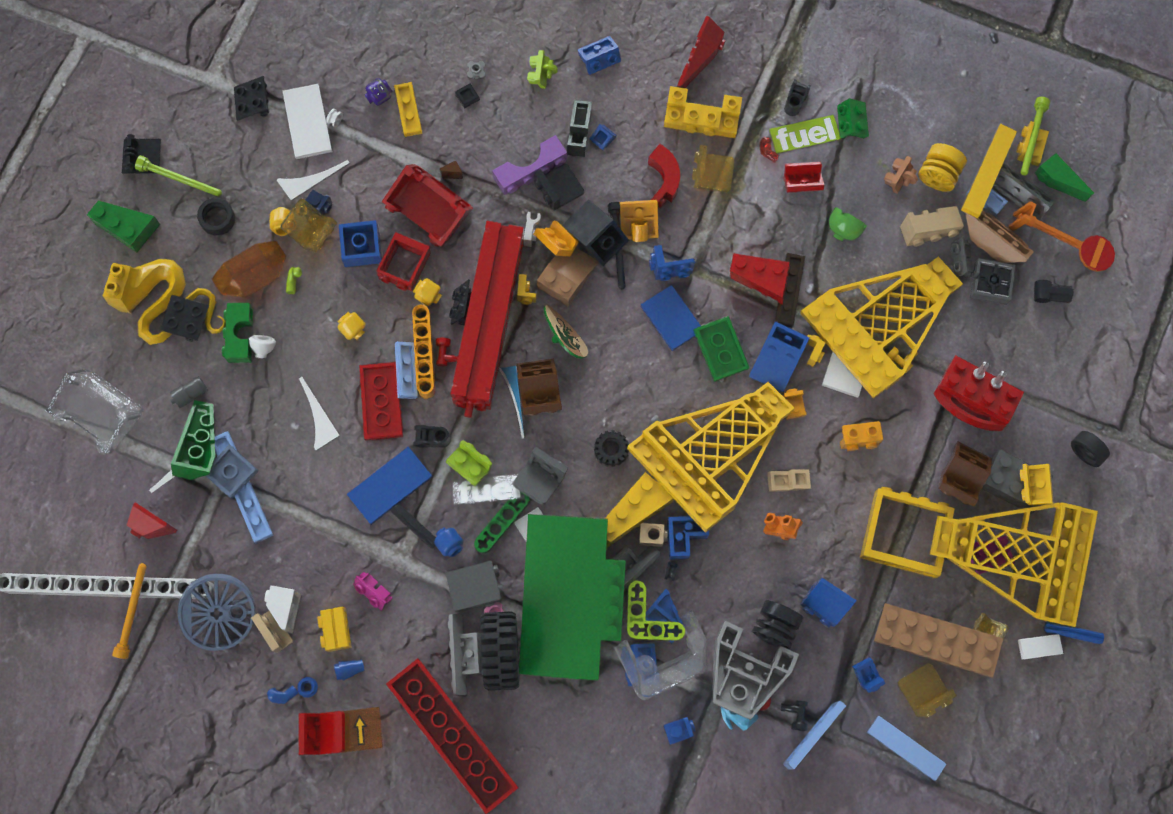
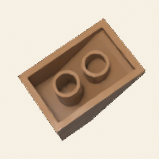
M578 248L574 249L570 257L555 256L537 279V288L569 307L598 265V262Z

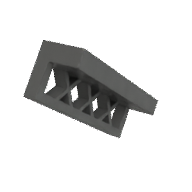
M1003 162L993 187L1019 207L1024 206L1030 201L1037 204L1033 216L1040 220L1055 200Z

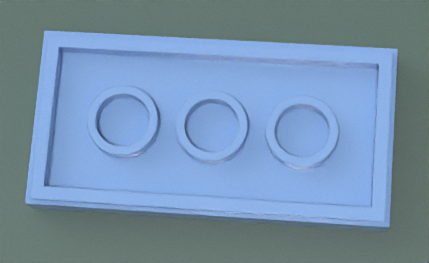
M843 702L832 703L785 760L783 765L788 770L797 767L846 707Z

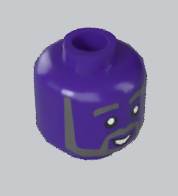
M377 78L366 85L365 90L367 93L364 95L370 104L374 102L375 105L379 106L391 98V92L393 91L385 79Z

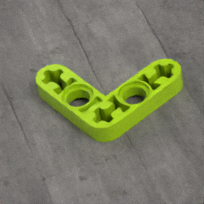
M634 581L629 585L627 633L629 637L637 640L678 641L682 639L685 635V628L679 622L645 621L646 586L641 581ZM635 585H639V588L643 589V592L639 593V599L643 598V602H631V598L635 599V592L631 590L635 588ZM635 604L640 605L643 610L638 616L633 615L631 612V607ZM637 624L638 628L645 629L644 624H648V636H644L645 632H639L635 636L634 632L630 631V628H634V625ZM654 625L660 626L662 629L661 635L653 636L650 632L651 627ZM664 625H668L667 630H672L674 626H678L682 633H679L678 637H674V633H667L668 637H664Z

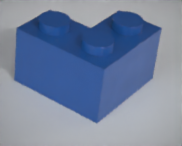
M690 516L668 517L669 560L689 559L690 540L707 539L709 530L705 533Z

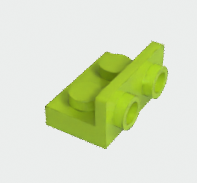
M464 440L460 442L459 447L446 460L450 467L474 486L490 472L492 466L490 459L486 455L480 454L474 445Z

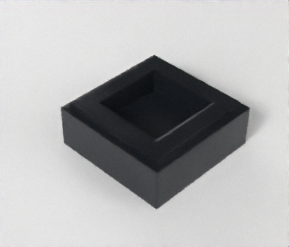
M471 83L455 91V95L464 109L480 100Z

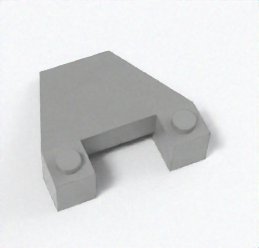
M724 621L714 642L713 703L751 720L792 673L799 654L780 646L775 652L771 665L736 650L735 648L743 629Z

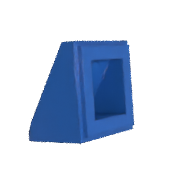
M599 124L589 139L604 150L617 135L605 125Z

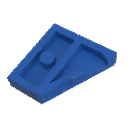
M665 589L646 612L645 621L679 622L683 625L670 597V593ZM664 625V637H668L667 633H674V637H678V634L682 632V630L678 629V626H674L672 630H667L668 625ZM652 626L659 634L662 633L660 626Z

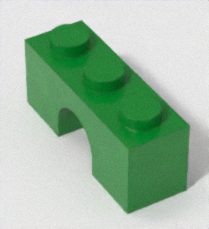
M227 303V309H224L223 316L226 321V327H223L225 346H222V356L228 363L252 362V349L249 345V339H239L237 337L241 328L253 326L254 308L250 303Z

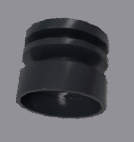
M765 600L760 613L767 620L757 619L755 623L760 627L754 626L751 632L772 646H782L790 649L792 643L787 639L794 640L795 636L788 630H798L804 617L789 607L774 601Z

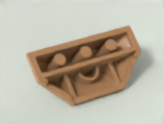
M982 210L978 218L966 214L970 240L977 247L987 252L992 259L1001 263L1026 262L1034 251L1028 247L1022 238L986 211Z

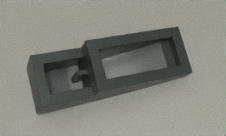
M574 100L567 155L585 157L592 102Z

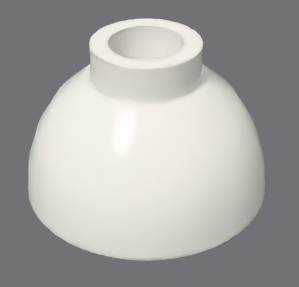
M254 335L249 338V345L255 352V357L266 358L267 354L274 349L276 344L275 339L269 336Z

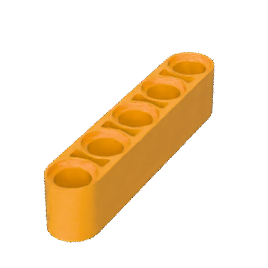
M420 304L415 306L412 311L416 387L422 398L429 399L435 394L432 325L428 307ZM421 312L426 313L424 318H418L417 315ZM425 330L428 332L425 336L421 337L418 335L420 331ZM423 348L429 350L425 355L419 354V351ZM422 367L430 368L427 373L420 372ZM424 385L431 386L427 392H423L421 388Z

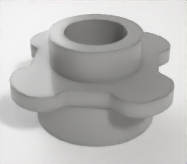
M470 61L467 63L469 68L467 76L469 78L479 79L485 76V63L483 61Z

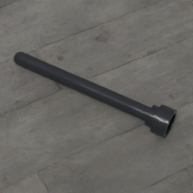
M611 202L608 204V213H610L612 219L621 229L620 202ZM621 248L615 255L618 288L623 290L626 284L623 250Z

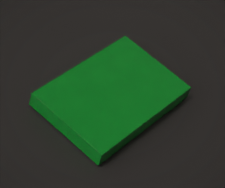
M729 316L693 329L714 382L750 368Z

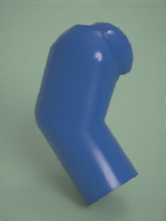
M291 686L285 692L278 691L276 688H271L267 692L268 699L272 703L285 704L299 694L294 686Z

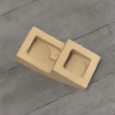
M809 470L770 471L767 473L769 492L811 489Z

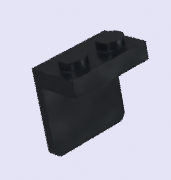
M563 164L545 175L541 169L535 172L534 184L538 190H541L546 204L550 205L553 211L584 194L583 187L568 164Z

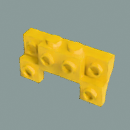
M670 86L664 127L685 130L688 133H703L706 136L717 135L736 138L742 97L724 95L722 108L688 103L686 102L688 89Z

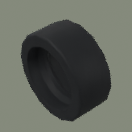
M211 198L200 205L197 211V219L201 227L208 234L217 236L228 233L233 228L235 214L230 204L225 200ZM214 208H223L227 213L226 220L221 225L210 226L205 220L207 213Z
M1088 431L1080 432L1071 441V448L1083 462L1092 467L1101 466L1110 456V451L1106 444L1099 437Z

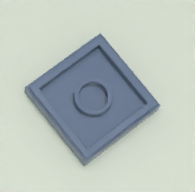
M229 444L215 459L211 472L206 477L232 499L259 470Z

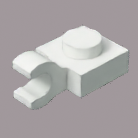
M531 212L527 213L524 246L531 247L532 241H536V236L533 233L535 231L534 227L541 221L540 213H538L535 220L530 218Z

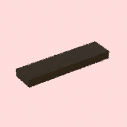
M787 253L785 261L790 262V270L783 305L777 304L775 322L793 328L805 256Z

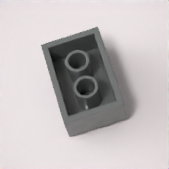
M1001 449L998 450L992 457L991 474L981 489L1020 509L1034 507L1029 506L1026 501H1023L1021 490L1024 489V481L1020 479V470H1023V464H1028L1029 466L1031 464Z

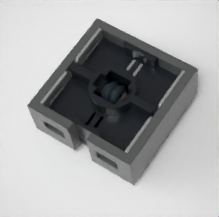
M978 258L974 263L973 278L976 279L971 285L970 298L1007 305L1012 297L1016 265Z

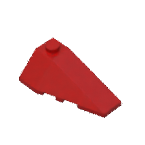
M709 16L705 17L697 35L696 48L693 47L688 60L689 64L686 63L677 85L679 88H686L716 57L718 51H722L726 42L723 39L725 32Z

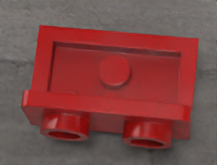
M822 163L785 164L784 182L787 193L824 190L821 174Z

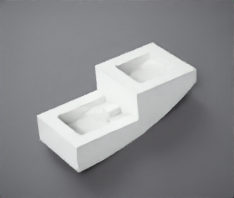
M1059 634L1018 640L1022 660L1063 654Z

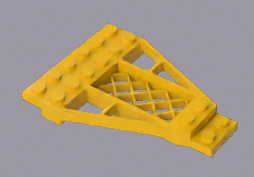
M938 256L929 264L829 289L802 309L800 314L874 399L903 377L947 297L958 290L963 283ZM901 277L877 296H873L865 287ZM901 286L900 293H892ZM904 287L914 288L913 295L903 294ZM859 288L869 302L856 312L851 313L835 294ZM917 290H918L923 296H917ZM886 297V304H880L879 302ZM890 297L900 298L899 306L889 305ZM903 299L913 300L912 307L902 306ZM916 300L926 301V309L916 308ZM872 308V315L864 314ZM875 308L885 309V316L875 315ZM889 309L899 310L898 318L888 317ZM902 311L912 312L911 320L901 319ZM915 313H922L915 318ZM933 313L921 338L915 344L906 333ZM861 318L871 319V327L862 326ZM874 320L884 321V329L874 328ZM888 322L898 323L897 331L888 330ZM901 323L907 324L901 329ZM873 332L883 333V341L874 340ZM887 334H891L892 336L886 340ZM899 338H902L913 350L902 370L884 352L885 348Z
M767 382L757 391L746 394L740 399L661 422L657 420L646 428L640 437L630 443L627 449L706 533L735 509L779 423L794 411V407ZM723 411L703 428L693 420ZM734 413L743 414L745 421L734 420ZM687 422L696 433L680 444L665 428ZM720 424L731 425V432L720 431ZM734 425L744 426V433L733 432ZM747 426L756 427L758 434H748ZM706 435L717 436L716 443L705 442ZM719 436L730 437V444L719 443ZM733 437L744 438V446L733 445ZM747 439H755L747 445ZM691 446L702 447V454L691 453ZM758 446H762L751 470L746 475L737 466V463ZM705 447L716 448V456L705 455ZM719 449H729L730 456H719ZM733 450H740V452L732 457ZM695 459H701L702 464L700 465ZM704 460L715 461V468L704 467ZM718 461L726 462L718 468ZM730 469L744 481L735 500L715 481Z
M1053 503L962 519L937 516L930 555L947 558L1035 619L1076 627L1098 511L1067 503ZM1056 508L1050 536L1027 530L1030 511ZM1024 513L1020 529L985 522V519ZM990 528L1002 531L997 535H994ZM986 529L991 539L983 543L978 534ZM1009 532L1020 534L1021 536L1014 540ZM1006 534L1010 543L1002 547L997 538ZM1029 537L1038 538L1040 540L1033 544ZM976 538L980 546L973 550ZM1025 538L1030 547L1021 551L1017 542ZM994 541L999 550L991 555L986 545ZM1044 542L1048 552L1040 555L1036 546ZM1013 545L1018 554L1010 559L1005 550ZM983 549L987 558L979 563L974 553ZM1033 550L1037 559L1029 563L1024 554ZM1002 553L1007 562L998 567L993 558ZM1021 557L1026 566L1018 571L1012 562ZM990 560L994 568H989L982 565ZM1040 561L1044 571L1037 575L1032 566ZM1010 565L1014 573L1003 571L1002 569ZM975 569L1009 576L1011 581L1008 594L977 574ZM1029 569L1033 577L1021 575V573ZM1018 579L1040 584L1036 612H1033L1013 598Z

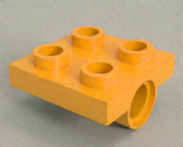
M657 200L620 202L621 230L629 240L645 242L649 238H659Z

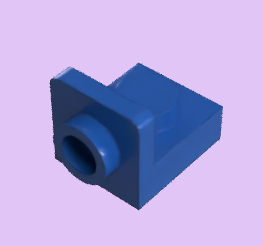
M688 717L663 725L670 745L694 737L693 732H696L693 721H689Z

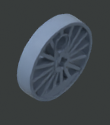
M210 574L198 578L185 589L178 604L177 614L180 628L191 643L202 649L219 651L237 645L247 636L254 622L251 618L250 621L244 620L246 614H251V617H253L256 613L253 595L243 582L226 574ZM218 580L227 582L220 597V600L218 593ZM208 581H214V600L206 585ZM201 584L209 602L194 588ZM230 584L236 585L238 588L224 601ZM241 591L247 596L240 600H233ZM192 594L204 605L193 602ZM246 602H250L251 609L246 608ZM192 607L202 611H192ZM240 607L243 612L240 615H235L232 613V609ZM215 608H218L219 615H215ZM192 616H201L195 620H192ZM231 621L247 627L244 632H241ZM203 622L192 634V626ZM209 624L203 641L196 639L195 637ZM215 624V644H208L206 642ZM219 624L227 643L219 644ZM225 624L238 635L236 639H231Z

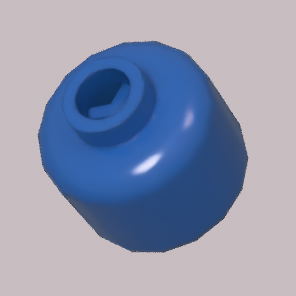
M444 527L436 533L437 537L434 544L442 555L454 557L462 551L464 541L454 528L446 529Z

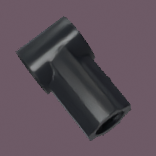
M1049 280L1035 281V302L1048 303L1054 301L1070 303L1074 294L1072 286L1052 284Z

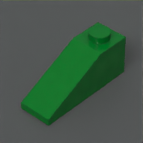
M1057 153L1040 165L1035 172L1039 181L1046 186L1084 202L1089 200L1094 194Z

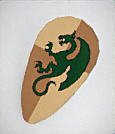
M545 305L544 314L554 333L552 342L560 343L569 354L576 358H585L588 354V349L581 337L556 310L549 305Z

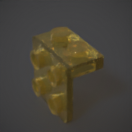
M700 145L699 152L695 151L694 162L697 163V167L693 168L692 179L695 180L694 188L729 192L732 184L734 158L706 154L707 146Z
M299 199L282 222L281 229L305 250L317 252L323 246L327 236L333 232L337 222L333 218L321 215L305 199Z
M930 663L920 667L897 682L917 717L925 716V718L932 716L936 713V708L942 706V708L949 706L953 703L952 699L957 696L953 689L947 690Z

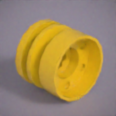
M943 143L934 144L931 146L926 161L923 162L919 170V179L935 190L943 192L952 191L966 165L967 158L960 150Z

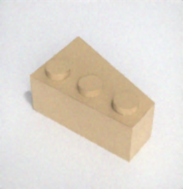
M957 206L939 208L933 213L924 210L921 215H914L913 212H910L900 226L906 245H913L914 247L930 240L931 242L939 241L945 236H949V238L955 237L960 234L964 227Z

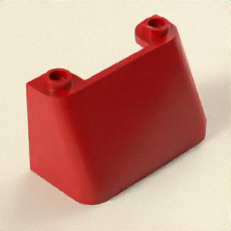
M416 164L405 166L382 200L388 211L392 213L395 211L401 212L428 232L429 241L437 247H442L446 244L473 209L463 198Z

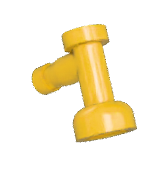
M894 346L887 355L900 367L904 368L913 350L903 359L898 355L899 350ZM912 363L908 366L905 374L913 367Z

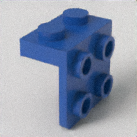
M662 245L654 246L653 253H650L649 267L651 271H654L655 280L667 281L671 277L677 276L679 278H686L693 272L695 259L693 258L665 263Z

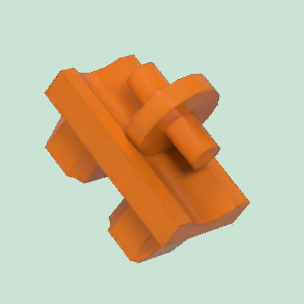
M768 513L764 520L766 526L763 532L767 535L780 536L782 540L796 539L798 529L802 526L803 522L801 519H795L789 515L781 517L776 516L775 513Z

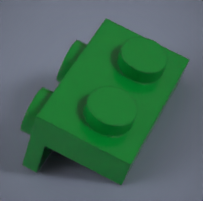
M849 98L837 106L840 138L845 139L850 135L863 139L868 137L866 102Z

